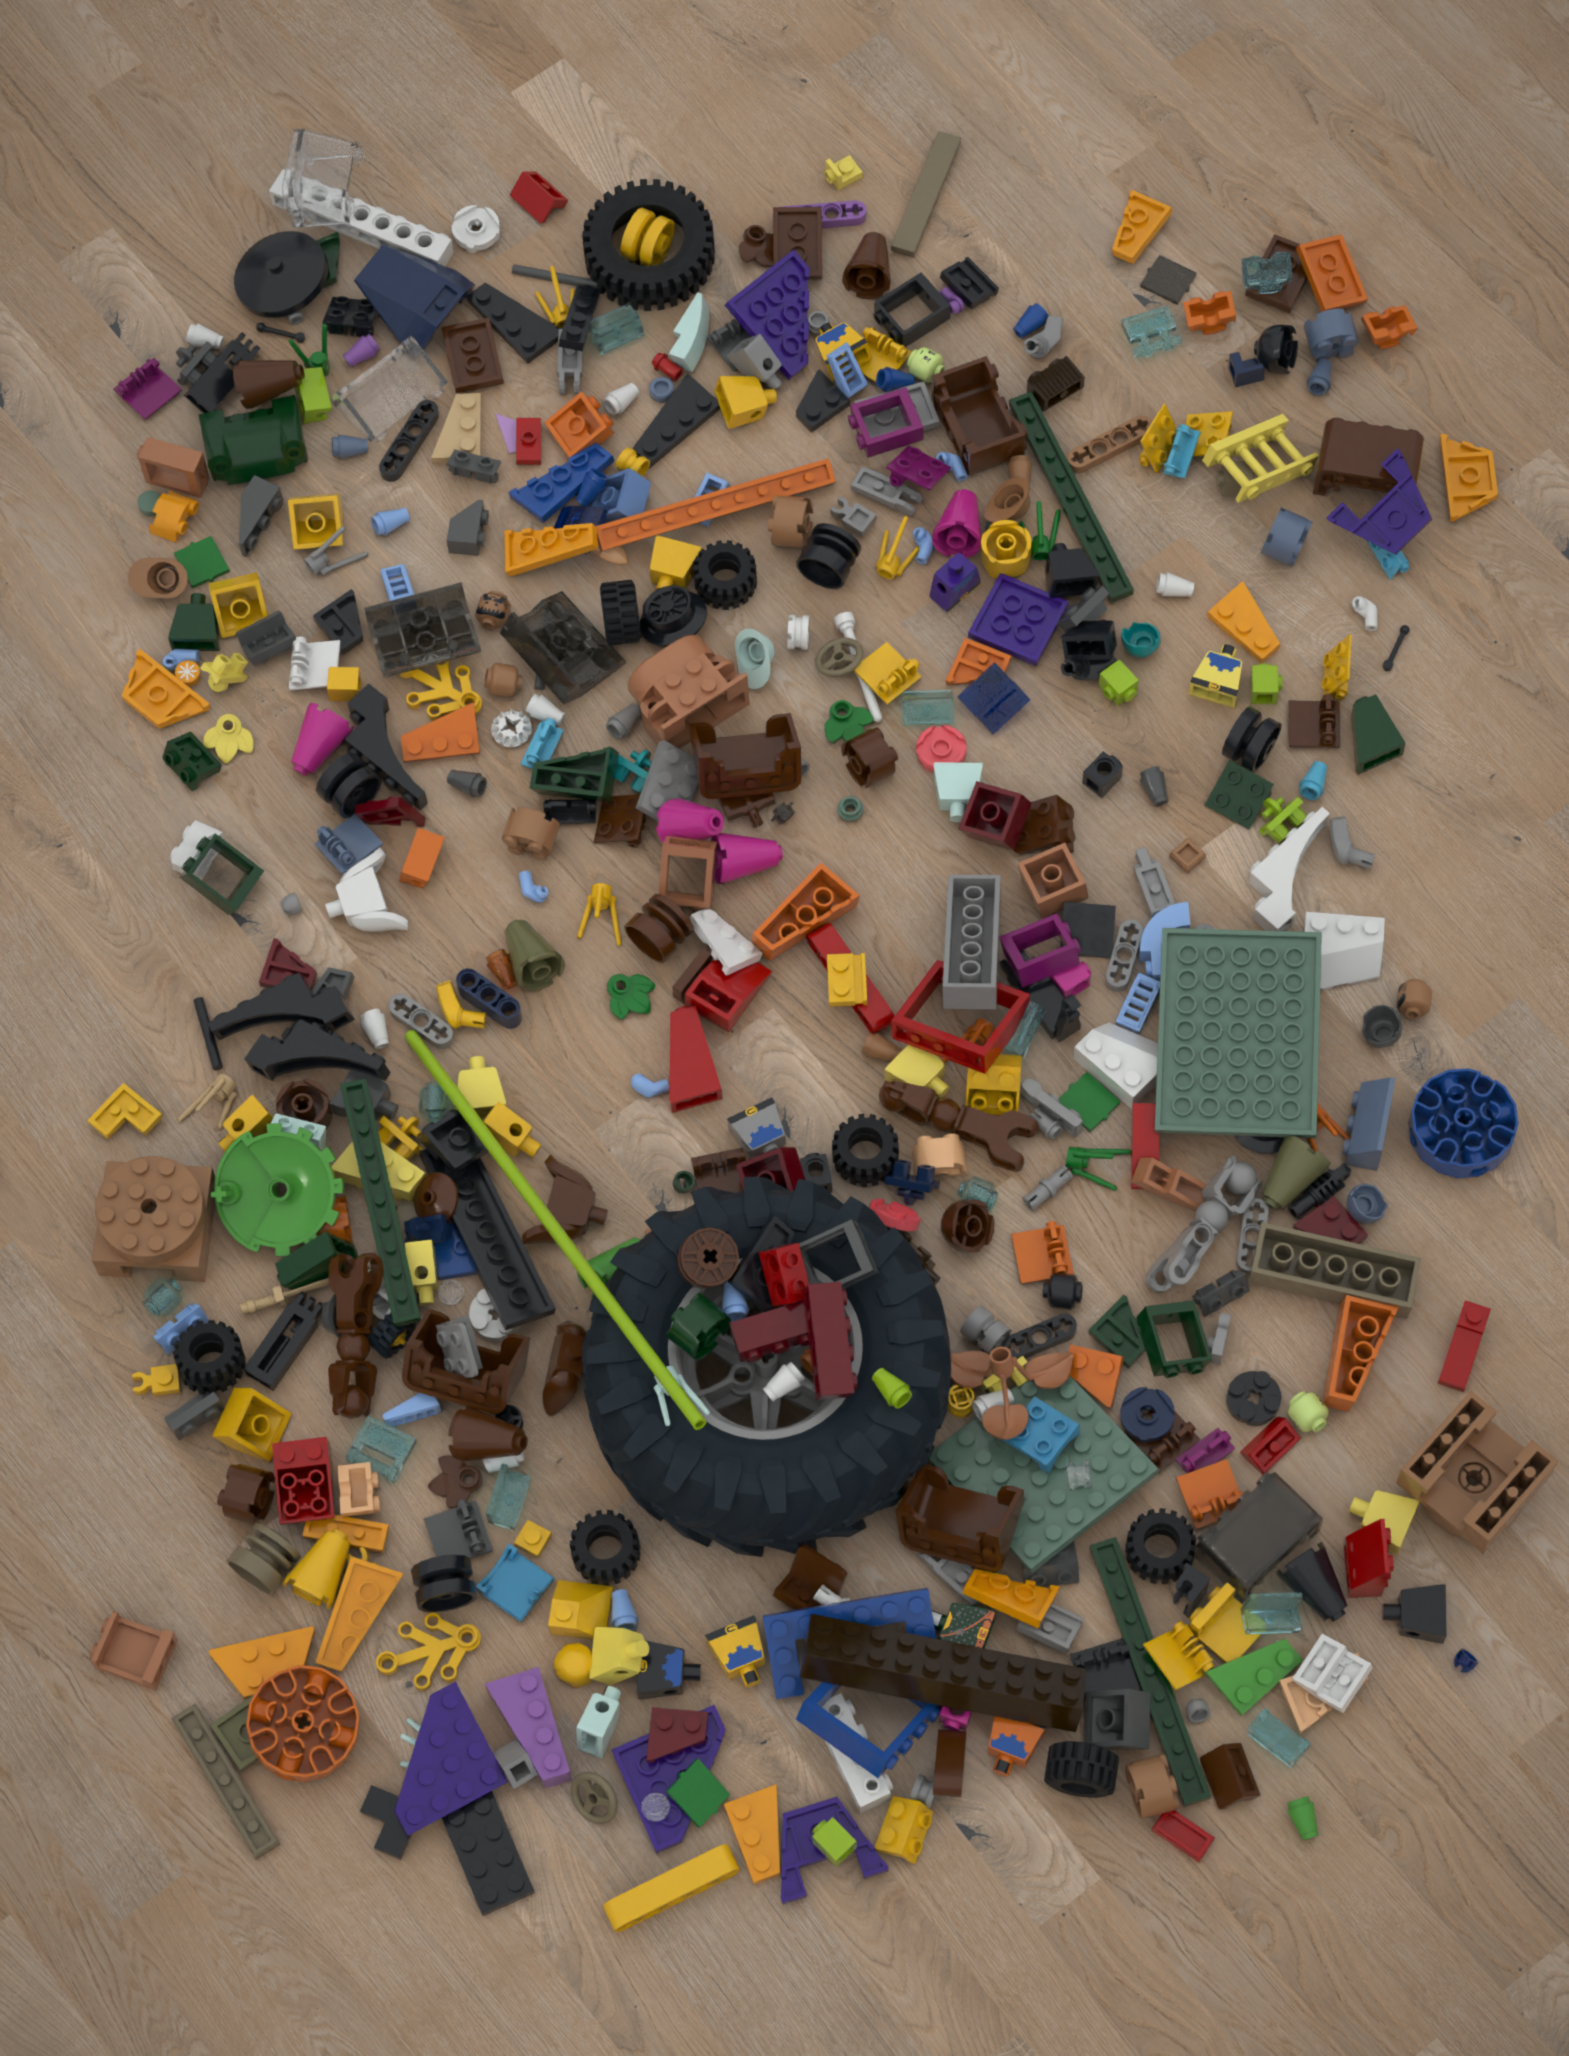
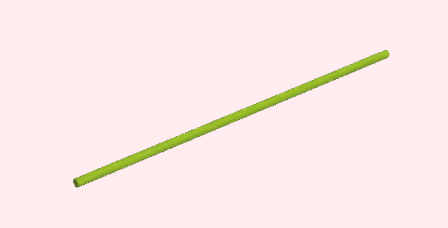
M415 1030L408 1031L405 1034V1040L695 1430L702 1429L706 1425L705 1418Z

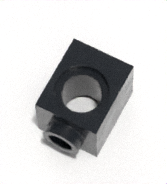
M1103 751L1083 771L1082 783L1099 797L1103 798L1122 778L1123 766L1115 756H1109ZM1100 771H1107V772H1109L1110 774H1108V775H1101L1099 772H1100Z
M810 1153L804 1158H800L805 1180L825 1187L830 1193H833L827 1155ZM812 1170H820L822 1172L817 1177L811 1176L809 1173Z

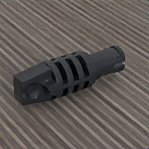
M1345 1163L1334 1171L1328 1169L1304 1190V1194L1288 1206L1289 1213L1298 1220L1314 1206L1318 1207L1324 1204L1345 1187L1343 1182L1350 1177L1351 1169Z

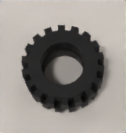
M722 540L716 541V545L711 543L706 545L707 550L701 549L699 557H696L694 560L693 572L695 589L698 595L704 598V602L707 605L712 603L713 608L716 609L719 606H723V610H729V606H733L735 609L739 607L740 602L743 604L748 602V596H753L754 589L757 586L756 564L754 556L750 555V550L747 547L743 549L742 544L738 542L734 545L731 540H727V543H722ZM724 569L733 570L738 573L733 579L725 581L713 577L716 572Z
M633 580L601 583L600 595L606 642L609 646L640 642L641 629L636 589Z
M858 1114V1119H854L851 1116L848 1118V1123L842 1122L839 1125V1131L836 1130L834 1133L832 1156L837 1173L841 1172V1177L844 1180L850 1178V1184L856 1186V1183L860 1182L861 1187H867V1183H872V1186H876L880 1179L885 1182L888 1173H892L894 1162L899 1160L897 1133H894V1128L891 1124L886 1126L884 1118L881 1117L879 1120H876V1115L870 1114L869 1118L864 1117V1114ZM863 1141L875 1143L881 1149L880 1153L871 1159H859L850 1150L855 1144Z
M208 1320V1323L205 1324L203 1321L197 1322L198 1325L195 1327L190 1325L187 1327L186 1333L182 1332L179 1335L180 1341L175 1342V1350L173 1351L182 1382L185 1386L188 1385L192 1391L198 1389L199 1394L205 1395L206 1391H210V1394L212 1392L217 1394L216 1391L222 1390V1392L227 1391V1386L231 1385L233 1387L237 1383L236 1378L241 1379L243 1375L242 1369L246 1366V1358L238 1334L235 1333L231 1326L226 1327V1324L221 1321L218 1324H215V1320ZM207 1353H222L212 1362H198Z
M1160 1508L1159 1513H1155L1154 1509L1148 1510L1146 1516L1143 1513L1139 1515L1137 1522L1133 1521L1127 1535L1125 1552H1127L1126 1558L1128 1563L1132 1564L1131 1569L1134 1573L1138 1571L1140 1573L1139 1577L1143 1580L1146 1577L1151 1578L1150 1583L1156 1584L1157 1580H1162V1584H1168L1169 1579H1172L1173 1582L1177 1581L1183 1572L1184 1565L1188 1563L1192 1566L1196 1550V1535H1193L1194 1529L1192 1525L1186 1524L1187 1519L1183 1515L1180 1518L1176 1517L1177 1512L1171 1510L1170 1514L1165 1513L1166 1508ZM1165 1535L1175 1542L1177 1551L1170 1557L1158 1558L1147 1551L1144 1543L1151 1536Z
M598 1510L596 1511V1516L593 1517L590 1513L585 1515L586 1521L582 1522L579 1520L576 1524L577 1530H573L571 1533L570 1550L576 1570L581 1572L584 1579L590 1578L593 1584H598V1581H602L603 1585L609 1586V1581L614 1580V1583L618 1584L621 1577L627 1579L630 1576V1570L635 1571L637 1560H640V1543L636 1528H633V1523L629 1519L626 1521L621 1513L615 1516L612 1510H607V1514H602V1511ZM603 1536H611L619 1540L622 1546L614 1557L604 1560L598 1559L589 1553V1548L596 1539Z
M1077 1741L1054 1743L1049 1746L1044 1782L1059 1792L1073 1796L1088 1798L1109 1796L1115 1791L1119 1757L1109 1749L1091 1743Z

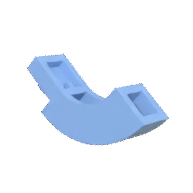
M1181 902L1164 908L1145 927L1141 937L1139 962H1145L1146 976H1151V978L1157 981L1161 979L1162 928L1190 929L1188 902Z

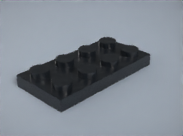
M492 1791L442 1817L482 1916L535 1893Z

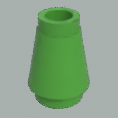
M1309 1796L1288 1802L1289 1810H1287V1813L1301 1835L1302 1840L1319 1836L1314 1802H1310Z

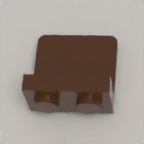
M1057 794L1031 802L1030 810L1014 852L1020 855L1048 846L1056 847L1065 843L1070 853H1073L1075 833L1073 830L1074 810L1072 805Z
M802 1544L797 1550L789 1574L777 1586L773 1596L794 1610L820 1606L822 1604L813 1599L819 1588L824 1584L839 1596L847 1577V1571L839 1564L820 1554L817 1550Z

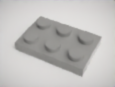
M924 381L905 386L921 420L923 431L939 427V419ZM895 390L854 401V404ZM899 406L863 417L871 438L907 427Z
M665 740L660 741L636 809L659 821L657 812L662 804L668 800L681 798L692 802L698 784L694 757Z

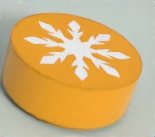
M183 661L175 668V676L188 687L197 684L201 678L200 668L193 661Z

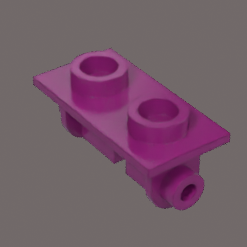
M1217 1428L1175 1460L1187 1474L1219 1462L1235 1450V1447L1229 1441L1231 1437L1225 1430L1222 1432Z

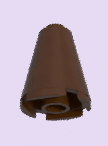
M869 232L863 236L844 269L842 283L847 291L852 290L855 292L856 297L862 299L880 298L890 288L891 276L887 241L878 232Z
M239 360L235 362L238 366L233 367L235 388L237 393L242 392L244 399L240 401L245 409H253L301 385L302 379L305 378L303 366L301 364L298 365L295 360Z
M465 1407L466 1409L464 1410L459 1409L451 1421L448 1436L453 1437V1445H449V1450L453 1458L458 1461L518 1456L526 1449L528 1444V1438L522 1428L471 1407Z

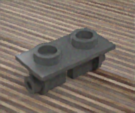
M454 449L446 466H449L448 470L453 475L471 478L472 472H474L475 480L491 484L492 482L496 483L499 474L496 472L501 461Z
M1231 1270L1216 1280L1219 1285L1218 1288L1211 1282L1195 1291L1196 1294L1192 1296L1193 1300L1197 1305L1200 1304L1204 1317L1218 1311L1221 1307L1250 1291L1245 1272L1241 1273L1240 1270Z

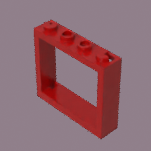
M936 960L891 1020L892 1039L986 1074L1029 1015L1030 994L997 982V1004L1010 1010L986 1043L980 1046L912 1020L939 983L943 984L944 962Z

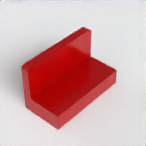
M523 171L510 193V196L539 223H545L553 208H564L568 202V199L537 171Z

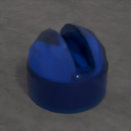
M1463 1648L1458 1651L1453 1661L1455 1668L1459 1665L1463 1667L1460 1671L1462 1673L1472 1671L1479 1663L1470 1652Z

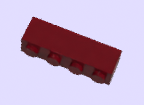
M841 1282L808 1284L803 1289L816 1400L850 1397L854 1394V1389H857V1376L855 1372H852L851 1361H854V1350L852 1344H848L847 1334H850L851 1325L850 1319L845 1317L844 1306H847L846 1290L842 1289Z
M804 1300L730 1322V1331L740 1362L746 1360L747 1362H755L760 1360L763 1355L769 1353L781 1354L788 1351L790 1347L799 1344L801 1346L809 1345Z

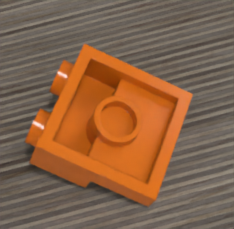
M582 391L544 422L569 458L594 443L601 445L614 434L611 428L614 425L613 421L606 413L601 414L598 410L601 407L600 403L593 395L588 397Z

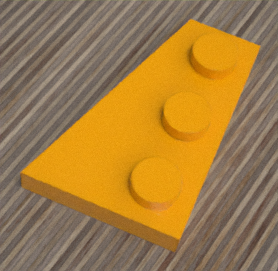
M1131 190L1128 205L1123 213L1122 224L1119 226L1112 247L1113 256L1134 264L1171 216L1172 207Z
M1243 581L1207 613L1208 618L1260 663L1265 662L1280 647V642Z
M974 1569L964 1586L962 1594L1038 1629L1056 1598L1060 1586L1050 1585L1049 1588L1036 1586V1581L1025 1580L1024 1583L1010 1580L1007 1575Z
M777 1784L724 1804L754 1885L780 1875Z

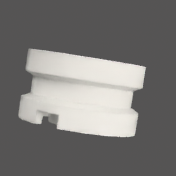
M789 614L788 650H794L796 647L801 648V650H808L810 615L796 617L794 614Z

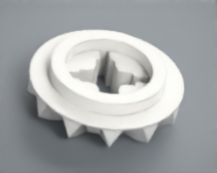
M511 708L507 712L501 711L500 715L493 719L491 732L495 741L500 745L517 747L529 739L532 725L529 717L524 715L522 711L517 712ZM507 722L516 725V734L510 729L506 730Z

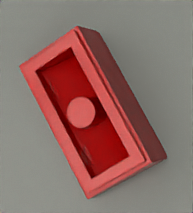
M1276 1417L1240 1453L1256 1470L1264 1475L1301 1437L1286 1418Z

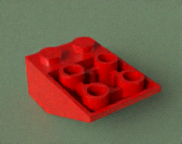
M713 960L698 975L685 993V1006H696L699 1015L729 1033L772 974L770 969L758 962L726 976L722 971L723 965L720 960Z
M319 1437L272 1443L279 1524L284 1525L335 1518L333 1468L328 1438Z
M1379 1519L1345 1537L1343 1548L1348 1598L1381 1597L1384 1588L1388 1587V1580L1391 1579V1572L1394 1571L1393 1555H1388V1545L1391 1544L1390 1528H1385V1519Z

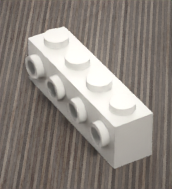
M840 1693L830 1698L822 1707L862 1737L869 1739L863 1725H857L853 1718L856 1711L850 1699L844 1700ZM825 1741L860 1814L891 1800L890 1790L893 1789V1786L887 1774H883L879 1778L875 1777Z

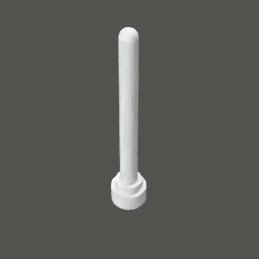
M843 612L835 616L834 622L837 630L844 634L846 638L856 640L853 632L856 624L853 613ZM848 645L850 654L856 655V650ZM858 676L873 721L878 723L882 720V715L874 691Z

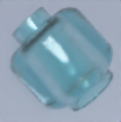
M429 1082L420 1089L418 1111L429 1122L436 1123L448 1111L453 1109V1103L437 1082Z
M972 1176L968 1182L962 1181L957 1195L961 1197L960 1200H980L989 1207L986 1209L991 1212L999 1192L996 1191L994 1183L978 1176Z
M158 1277L144 1290V1301L142 1304L155 1317L159 1315L167 1317L182 1303V1295L180 1294L182 1287L173 1278L167 1281L164 1278Z

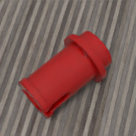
M659 352L651 363L654 366V370H660L674 382L681 377L684 371L682 367L668 359L666 353L662 354Z

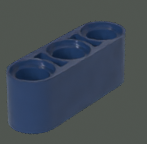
M466 968L457 974L456 983L459 994L463 999L480 1011L486 1012L487 1016L507 1029H513L520 1025L522 1021L519 1002L514 997L473 969ZM466 982H474V985L471 987L463 986ZM487 996L495 997L492 1001L483 1000ZM508 1010L515 1011L513 1015H504V1013Z

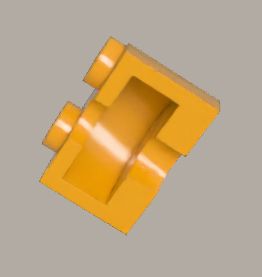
M169 490L168 494L162 493L152 511L157 514L154 523L149 524L150 533L177 543L180 535H184L187 530L188 522L186 519L197 513L199 502Z

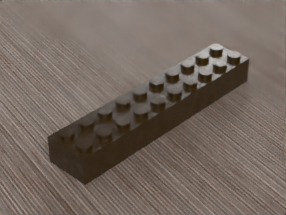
M811 1614L804 1639L799 1677L1076 1732L1083 1712L1086 1669Z

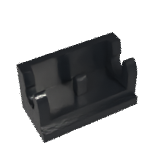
M1188 1563L1184 1565L1182 1575L1176 1583L1177 1592L1173 1597V1604L1179 1602L1180 1597H1187L1186 1600L1189 1603L1183 1612L1187 1617L1190 1618L1205 1597L1210 1578Z

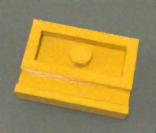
M853 953L827 954L829 1007L855 1006V1004L867 1005L865 953H861V955H853Z

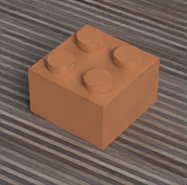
M1065 843L1018 863L1021 879L1041 919L1062 910L1064 902L1079 903L1089 898L1086 883Z

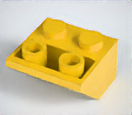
M1000 1054L986 1074L968 1068L965 1106L991 1115H1002L1008 1111L1018 1112L1022 1056Z

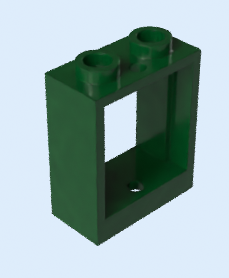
M216 833L209 837L204 836L196 846L198 850L193 858L190 856L181 867L184 872L179 878L228 915L232 914L240 907L264 870ZM211 848L245 873L227 899L193 874Z
M1194 1300L1145 1306L1137 1315L1136 1320L1154 1377L1164 1376L1165 1378H1172L1189 1372L1190 1375H1196L1203 1372L1204 1368L1212 1361ZM1181 1322L1192 1358L1166 1362L1155 1325Z

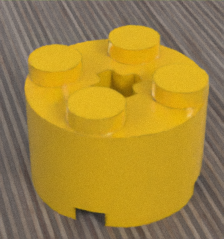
M1000 520L991 524L981 538V562L988 575L992 578H998L1000 573L1014 578L1026 573L1031 560V536L1025 527L1023 529L1017 522L1012 520Z

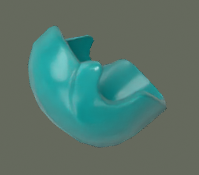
M1133 622L1130 628L1122 629L1121 640L1128 654L1136 658H1144L1150 656L1159 648L1161 636L1154 625Z

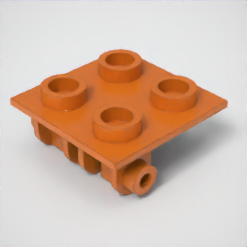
M1050 1221L1046 1223V1228L1011 1234L1021 1284L1049 1280L1050 1276L1054 1273L1074 1274L1064 1225L1059 1226L1056 1221Z
M1227 1459L1176 1477L1195 1529L1247 1511L1244 1504L1246 1502L1245 1495L1242 1491H1239Z

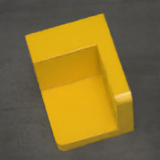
M329 667L327 692L330 701H351L361 691L362 678L359 667Z

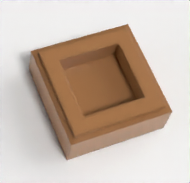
M1187 838L1170 852L1169 857L1188 874L1206 858V853L1190 838Z

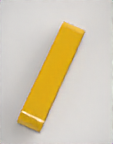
M723 1844L614 1897L603 1905V1909L614 1932H621L731 1878L740 1871V1868L729 1845Z

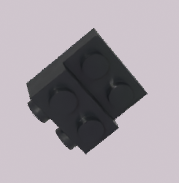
M455 1109L448 1111L436 1123L430 1122L422 1130L420 1142L436 1160L441 1158L454 1174L489 1152L460 1112Z

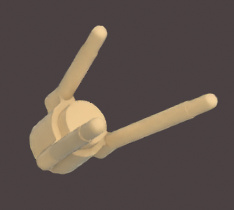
M219 1074L216 1080L212 1081L210 1086L178 1117V1122H182L194 1109L196 1112H200L212 1097L218 1101L227 1099L217 1126L218 1130H221L231 1104L237 1096L234 1092L237 1086L235 1081L225 1074Z

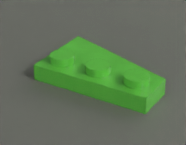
M1282 1639L1203 1673L1239 1715H1243L1301 1663L1303 1659L1286 1639Z

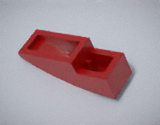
M1133 1103L1131 1181L1140 1158L1152 1157L1159 1161V1133H1155L1156 1103ZM1131 1183V1189H1143Z

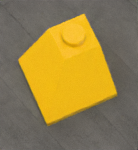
M558 1580L549 1616L548 1627L550 1634L593 1640L595 1627H608L613 1586Z

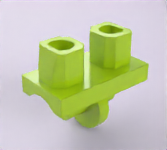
M1281 797L1276 800L1271 798L1264 800L1263 805L1266 810L1261 814L1265 819L1271 815L1273 818L1258 832L1263 837L1268 834L1277 843L1286 838L1290 831L1283 825L1282 821L1287 819L1295 828L1307 817L1300 807L1303 801L1299 797L1290 801L1284 808L1280 807L1285 802Z

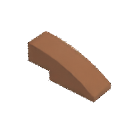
M1152 1157L1140 1158L1131 1183L1161 1198L1195 1212L1197 1207L1205 1200L1202 1196V1191L1207 1184L1180 1169H1172Z

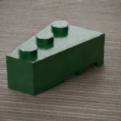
M610 746L598 751H587L575 756L559 757L533 763L530 789L542 795L585 800L590 798V800L611 802L619 752Z

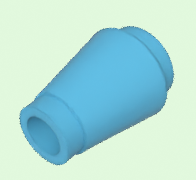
M1315 761L1299 783L1300 794L1308 800H1316L1324 792L1327 766L1323 762Z

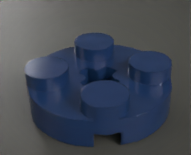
M1147 1387L1137 1388L1131 1391L1123 1400L1120 1409L1121 1425L1130 1437L1137 1439L1142 1444L1160 1440L1170 1432L1173 1426L1175 1413L1173 1402L1161 1390L1147 1389ZM1141 1410H1152L1154 1412L1152 1420L1142 1419L1143 1413Z

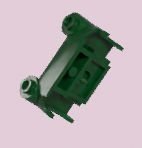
M295 395L271 399L272 408L258 409L243 414L237 413L228 417H224L223 409L198 414L207 465L213 481H227L228 485L250 482L254 475L265 479L295 472L296 466L303 462H308V453Z

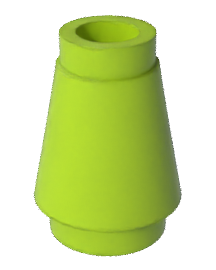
M884 1368L878 1369L873 1374L872 1381L889 1406H894L898 1409L910 1400L912 1392L909 1390L910 1386Z

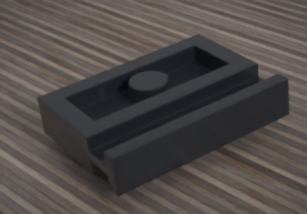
M968 256L964 261H959L941 271L940 279L970 309L987 301L990 296L998 294L999 287Z

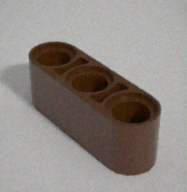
M938 1729L933 1795L961 1797L966 1731Z

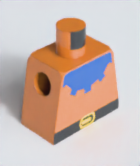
M994 1716L988 1747V1754L997 1757L993 1771L1001 1776L1008 1777L1013 1764L1025 1768L1046 1734L1047 1727Z

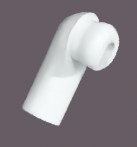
M1362 596L1355 597L1352 600V606L1358 614L1365 618V630H1377V607Z

